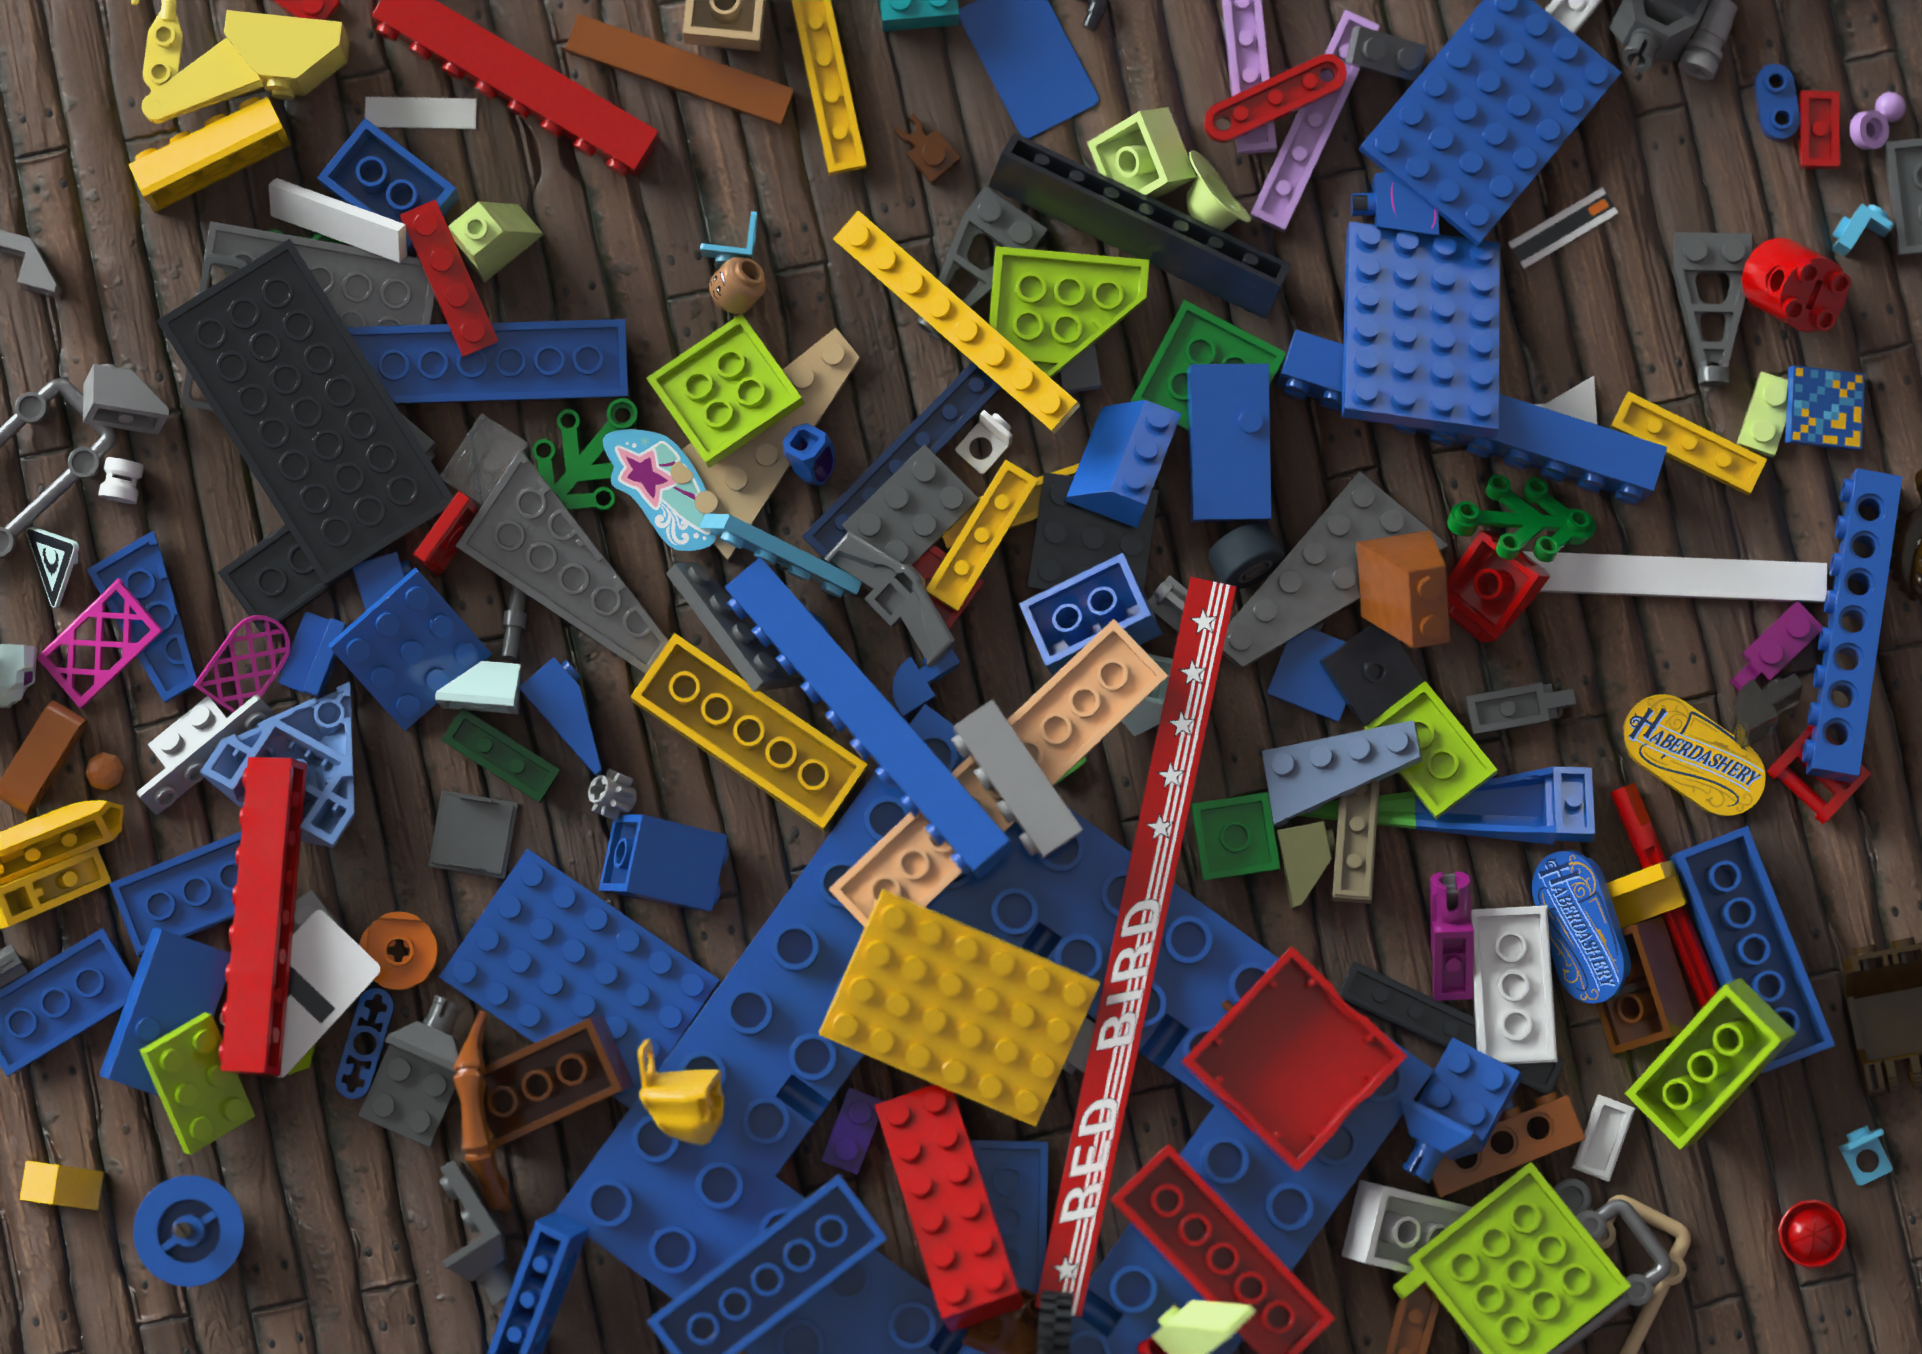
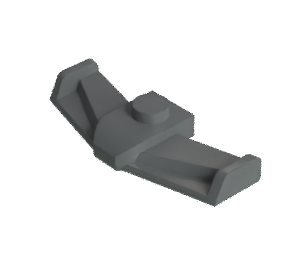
M850 531L825 556L824 559L827 562H832L873 588L865 600L890 626H895L901 619L903 620L925 657V663L929 668L938 665L956 645L954 637L925 590L924 578L911 564L898 562Z

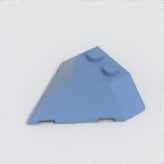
M350 682L337 687V691L317 700L312 698L257 723L258 727L238 736L233 734L222 739L201 769V775L242 808L245 799L242 778L243 772L247 768L248 757L293 758L307 763L303 821L300 825L302 832L301 841L334 848L355 816Z

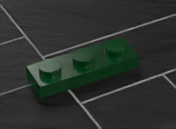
M464 708L460 710L441 739L442 742L539 804H541L561 773L560 769Z

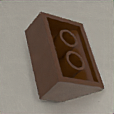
M1663 917L1621 929L1631 960L1629 977H1626L1623 985L1625 987L1619 995L1613 999L1595 1003L1612 1055L1679 1035L1695 1018Z

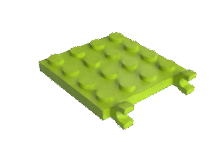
M1530 1162L1408 1258L1407 1261L1414 1270L1398 1281L1393 1289L1403 1300L1425 1282L1481 1354H1547L1629 1289L1631 1285L1532 1162Z

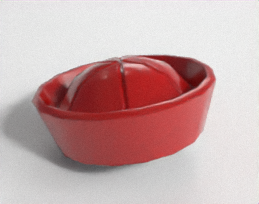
M1815 1199L1800 1201L1791 1206L1782 1217L1778 1230L1780 1245L1786 1256L1797 1265L1807 1268L1824 1267L1835 1261L1844 1250L1847 1238L1845 1222L1840 1213L1830 1204Z

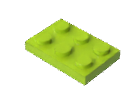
M1424 681L1367 724L1364 730L1412 720L1415 721L1422 762L1398 773L1437 820L1498 774V770L1434 690Z
M206 1012L139 1050L184 1153L190 1155L255 1117L238 1074L221 1071L218 1053L223 1039L212 1014Z

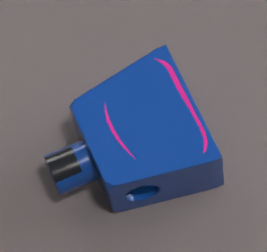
M1381 172L1375 174L1372 181V193H1351V216H1373V223L1377 229L1397 232L1407 231L1419 236L1438 238V212L1390 173Z

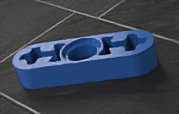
M372 988L365 991L357 1005L336 1075L338 1091L349 1099L365 1097L377 1072L385 1040L395 1012L393 997L383 989ZM377 995L383 996L382 1003L387 1005L386 1012H378L375 1020L376 1024H383L381 1032L370 1026H359L361 1018L369 1022L372 1010L366 1007V1003L368 1000L375 1001ZM361 1033H371L376 1039V1048L369 1055H361L355 1049V1039ZM350 1056L363 1062L372 1061L369 1070L363 1066L361 1067L359 1078L365 1080L363 1088L356 1087L354 1093L349 1092V1085L344 1083L345 1076H352L356 1064H348Z

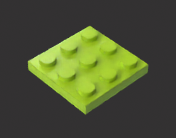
M742 314L646 378L708 468L805 404L798 391Z

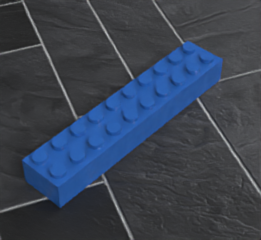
M1295 330L1276 387L1284 389L1283 394L1288 397L1305 400V397L1308 396L1320 400L1319 405L1323 408L1341 412L1344 344ZM1499 394V430L1496 438L1396 424L1393 426L1394 430L1408 435H1415L1416 431L1431 435L1430 441L1442 446L1452 447L1453 443L1468 447L1467 452L1477 457L1489 458L1491 454L1504 458L1503 463L1515 469L1526 470V466L1541 470L1540 475L1549 480L1562 482L1563 478L1576 481L1578 482L1577 487L1587 492L1599 493L1600 489L1614 493L1615 500L1630 505H1636L1637 501L1643 503L1654 491L1667 450L1666 446ZM1363 420V421L1370 422V423H1376V424L1378 423V422H1374V421Z

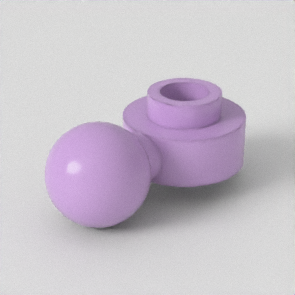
M1887 92L1877 99L1875 110L1857 113L1850 124V136L1853 143L1863 150L1882 147L1889 136L1888 123L1898 121L1905 113L1906 104L1904 99L1897 93Z

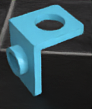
M751 212L747 248L701 244V256L715 258V263L721 265L732 257L753 260L758 223L757 212Z
M1868 1125L1847 1134L1846 1136L1849 1141L1838 1146L1858 1186H1862L1890 1173L1893 1169L1878 1139L1879 1136L1885 1134L1882 1128L1870 1131ZM1865 1149L1873 1151L1878 1157V1166L1870 1173L1861 1171L1856 1164L1857 1155Z

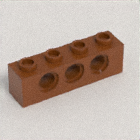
M1554 1091L1534 1099L1536 1107L1522 1113L1520 1107L1517 1106L1503 1112L1499 1119L1500 1122L1494 1128L1483 1151L1474 1153V1162L1468 1169H1463L1456 1164L1455 1160L1444 1157L1439 1162L1430 1182L1436 1198L1584 1140L1585 1136L1568 1095L1558 1098ZM1533 1117L1542 1119L1546 1125V1133L1540 1140L1533 1139L1527 1132V1123ZM1496 1132H1503L1510 1139V1148L1505 1154H1498L1491 1147V1137Z

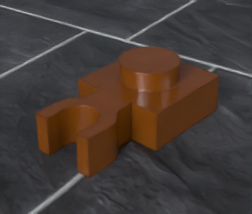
M913 113L909 116V121L915 125V132L905 134L897 126L894 129V133L901 141L909 143L914 147L907 153V158L932 185L960 162L961 157L936 129L926 136L922 131L920 120Z

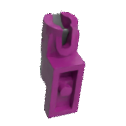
M1455 871L1453 874L1434 873L1430 877L1434 1001L1473 999L1474 929L1471 921L1470 878L1464 872Z

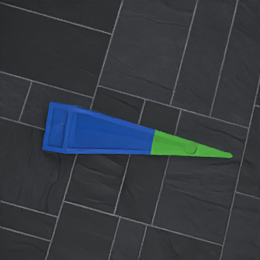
M1552 766L1490 779L1437 820L1413 791L1379 795L1377 825L1553 845L1554 841L1593 842L1595 823L1592 768ZM1331 800L1322 804V808L1309 814L1303 813L1298 816L1338 820L1339 800Z

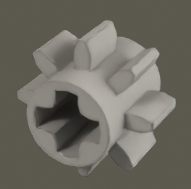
M608 769L606 776L599 775L594 778L588 790L589 800L595 803L591 810L615 821L619 813L623 815L629 813L634 807L637 798L636 790L630 786L633 778Z

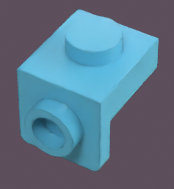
M1861 204L1851 219L1844 216L1834 230L1832 236L1836 237L1837 241L1832 250L1845 257L1851 251L1865 227L1885 237L1894 226V223L1888 220L1889 215L1875 205L1867 207Z

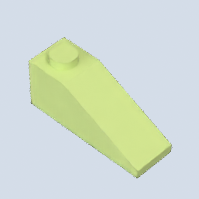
M1192 1300L1182 1309L1173 1305L1157 1320L1162 1327L1152 1338L1167 1354H1208L1229 1338L1255 1311L1248 1305Z

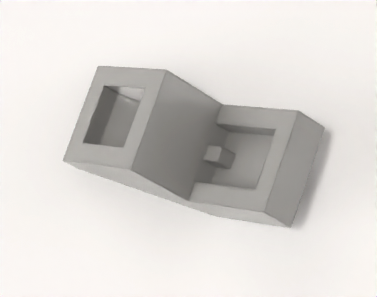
M0 230V251L24 258L17 280L19 285L25 290L60 299L62 290L32 239Z

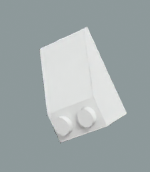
M1359 1180L1342 1257L1410 1273L1414 1269L1407 1261L1408 1258L1473 1207Z

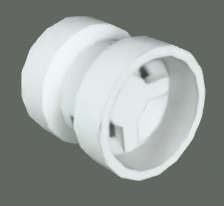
M107 457L104 465V470L107 473L106 480L100 485L98 496L115 502L137 504L139 492L136 489L137 480L142 478L144 465L125 459Z

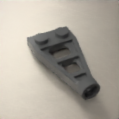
M984 186L962 217L938 280L947 287L955 271L958 269H962L978 281L977 286L962 300L967 306L973 308L992 291L994 269L993 266L987 270H980L968 261L967 253L973 238L978 234H984L1001 247L1035 250L1048 229ZM919 316L915 322L917 326L931 337L941 340L943 336Z
M1675 232L1673 235V274L1698 367V385L1721 387L1729 385L1728 366L1746 297L1743 292L1742 274L1744 265L1752 253V234ZM1699 273L1726 274L1729 277L1730 286L1727 298L1722 304H1705L1701 301L1695 283V278ZM1701 315H1723L1725 317L1722 341L1706 342L1703 339L1700 322ZM1713 362L1719 366H1707V364Z

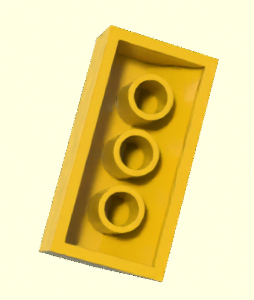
M267 96L262 99L259 97L250 98L238 106L240 110L228 116H225V114L215 115L205 121V127L193 133L190 131L181 132L169 140L171 144L159 150L149 148L135 156L136 161L130 163L129 167L144 199L154 213L292 145Z

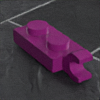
M1797 600L1741 654L1748 664L1729 682L1739 692L1749 686L1759 675L1766 682H1769L1821 632L1823 626Z

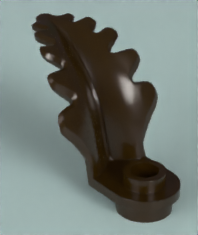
M1922 469L1915 475L1916 488L1921 502L1916 509L1896 520L1895 533L1898 534V537L1893 539L1892 552L1897 555L1891 558L1889 569H1897L1891 575L1892 580L1902 583L1899 586L1900 591L1905 592L1912 601H1916L1921 594L1920 587L1922 586Z

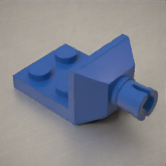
M1452 1037L1418 1102L1405 1096L1401 1103L1409 1135L1416 1141L1415 1147L1407 1162L1402 1166V1169L1430 1183L1433 1178L1432 1175L1444 1157L1455 1160L1483 1151L1523 1074Z

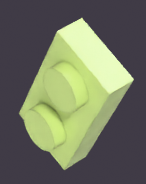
M1762 371L1760 372L1737 445L1772 458L1775 456L1786 423L1788 380Z

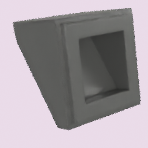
M1095 343L1059 372L1062 388L1067 393L1101 389Z

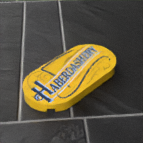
M1666 694L1649 696L1637 703L1626 716L1623 725L1625 747L1632 760L1704 811L1715 816H1734L1749 810L1760 799L1765 787L1766 774L1759 755L1749 745L1682 699Z

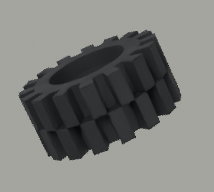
M1041 1290L1037 1354H1069L1073 1293Z

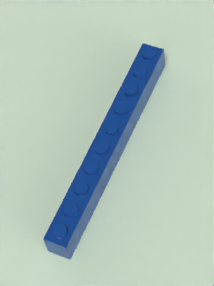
M761 557L725 586L731 597L727 602L729 607L741 620L746 616L749 617L756 625L751 630L765 648L772 644L778 650L780 655L776 657V660L790 676L795 672L799 674L805 681L800 687L812 702L816 704L821 700L828 707L829 711L825 716L839 732L844 728L849 731L854 737L850 744L862 759L866 760L871 756L879 766L875 773L889 789L894 785L899 788L904 794L899 800L915 818L921 813L929 823L925 830L939 846L944 842L949 845L955 852L950 858L964 875L971 871L979 880L1015 849L1004 832Z

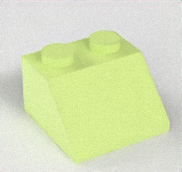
M1169 107L1139 111L1087 142L1099 173L1153 199L1170 193L1197 177Z

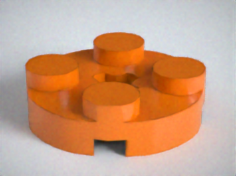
M390 912L382 915L364 931L359 944L380 965V973L374 981L390 990H408L424 983L434 970L438 960V943L432 929L416 915L407 912ZM396 940H403L404 947L410 948L409 956H403L402 962H395V957L388 954V948L394 947Z

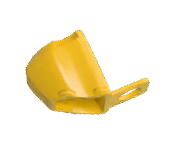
M646 1039L638 1051L642 1090L640 1092L642 1103L656 1124L668 1136L696 1145L710 1143L712 1137L722 1125L724 1115L721 1070H688L656 1073L652 1042L650 1039ZM646 1053H647V1056H648V1071L646 1070V1062H645V1060H646Z

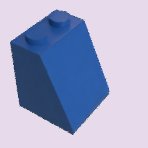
M618 815L617 820H613L599 891L696 911H712L713 905L717 903L721 892L718 880L721 867L725 865L728 858L729 848L726 844L728 835L647 815Z

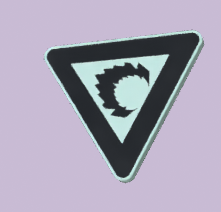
M28 527L26 534L50 605L53 608L59 607L73 565L78 563L79 545L77 541L36 527Z

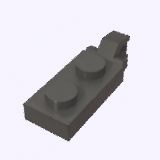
M1543 683L1465 697L1472 736L1549 722L1552 719L1558 718L1557 709L1572 707L1576 704L1573 689L1553 692L1552 684L1543 685Z

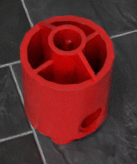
M1776 237L1763 242L1752 251L1744 265L1742 286L1743 292L1750 304L1798 331L1814 332L1817 330L1827 331L1835 325L1836 318L1845 306L1848 290L1851 286V279L1849 275L1843 272L1840 265L1790 238Z

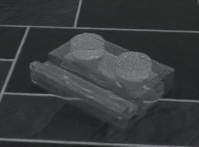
M481 413L440 474V477L444 482L482 506L519 450L525 453L529 443Z

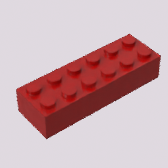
M933 1084L876 1104L875 1108L939 1311L950 1333L1025 1307L957 1094Z
M1169 1144L1157 1153L1110 1199L1112 1204L1206 1302L1248 1305L1254 1309L1255 1313L1235 1333L1255 1354H1299L1335 1319Z

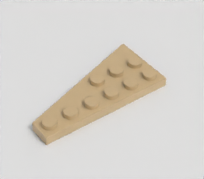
M834 328L783 369V372L805 402L804 405L710 468L707 467L691 443L682 449L706 488V491L700 492L695 498V507L699 512L709 514L714 511L715 514H730L753 525L763 506L791 466L784 456L783 439L795 426L805 423L814 427L818 425L830 403L837 396L860 360L859 355L837 328ZM801 443L797 450H801L804 443ZM680 461L676 462L671 468V477L678 484H686L693 477V473ZM717 536L713 544L729 562L737 547L720 540L721 537Z

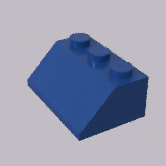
M1147 400L1102 406L1065 501L1138 528L1181 413Z
M1124 553L1019 603L1045 666L1052 676L1061 670L1113 619L1138 645L1163 634L1150 603Z

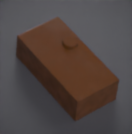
M604 1015L590 1017L485 1066L487 1071L483 1077L486 1079L487 1084L483 1095V1106L487 1126L493 1134L492 1143L496 1145L497 1150L634 1087V1083ZM452 1081L453 1084H454V1087H455V1089H456V1091H457V1093H458V1096H459V1098H460V1095H459L458 1089H457V1087H456V1084H455L454 1081Z

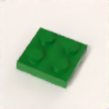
M1268 792L1191 804L1203 882L1280 870Z

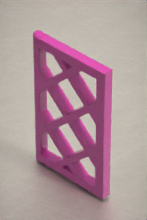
M118 578L37 656V660L47 669L75 704L82 709L164 630L124 585L123 581ZM118 591L125 600L124 613L105 612V602ZM90 617H97L96 641L77 640V629ZM105 618L124 619L123 642L104 641ZM132 619L142 620L150 629L138 643H131ZM62 644L68 645L67 668L57 667L49 658ZM76 645L95 646L94 669L75 668ZM103 647L123 648L122 658L110 670H103ZM75 674L94 675V685L82 696L75 688Z

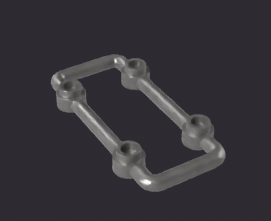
M62 378L51 380L37 393H23L15 403L16 413L0 427V448L26 424L34 425L44 421L48 414V403L59 393L83 416V394L70 381ZM90 424L101 435V438L90 448L79 447L73 450L68 458L69 468L7 526L0 527V559L7 558L14 552L16 546L15 538L79 478L84 480L91 479L98 474L101 467L100 459L113 447L116 441V431L113 427Z
M1613 1199L1596 1211L1585 1210L1576 1215V1218L1590 1236L1597 1240L1603 1235L1605 1224L1616 1215H1620L1654 1260L1656 1266L1644 1275L1632 1274L1627 1276L1625 1279L1631 1285L1629 1289L1547 1354H1564L1627 1306H1639L1647 1303L1652 1296L1653 1287L1669 1275L1672 1268L1669 1254L1628 1201ZM1462 1330L1463 1334H1464V1335L1466 1336V1338L1469 1340V1342H1470L1471 1345L1474 1347V1349L1477 1351V1353H1478V1354H1481L1480 1351L1476 1348V1346H1475V1345L1472 1343V1341L1469 1339V1337H1468V1336L1465 1334V1332Z

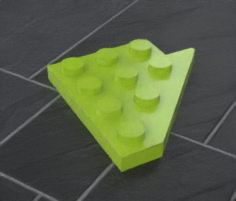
M996 246L989 325L1052 378L1145 302L1149 260Z

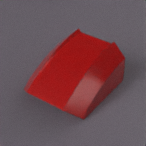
M1486 530L1479 532L1446 580L1448 616L1480 642H1494L1528 607L1548 581L1550 575L1545 568L1541 567L1521 550L1515 559L1507 560L1500 557L1496 552L1500 535Z

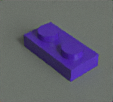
M849 1088L821 1161L858 1175L879 1121L875 1105L885 1101Z

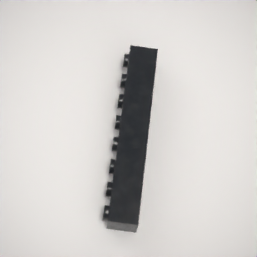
M1015 132L1002 151L988 186L1007 197L1036 209L1040 213L1047 214L1076 230L1091 235L1109 246L1116 247L1139 259L1149 260V264L1174 275L1178 279L1185 280L1214 296L1227 300L1247 312L1254 313L1266 319L1291 267V264Z

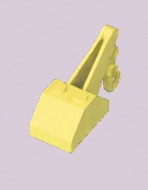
M131 0L132 5H138L140 0ZM162 0L161 10L149 28L147 35L143 78L151 89V93L144 98L142 111L150 122L159 124L260 88H264L267 92H272L271 96L277 99L293 100L295 95L305 96L348 62L350 39L342 22L227 10L224 27L226 38L179 72L183 33L176 13L177 2L176 0Z

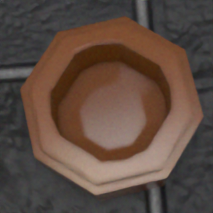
M102 752L89 759L85 774L92 787L109 792L122 785L126 769L118 756Z

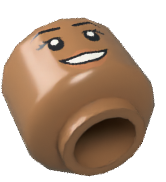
M732 257L712 276L709 283L710 294L720 309L732 314H743L750 310L763 296L766 289L764 272L760 265L752 259Z

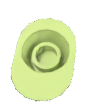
M1194 150L1189 152L1192 166L1198 174L1187 192L1186 203L1191 217L1220 231H1223L1238 219L1250 222V215L1232 196L1213 166L1200 153Z

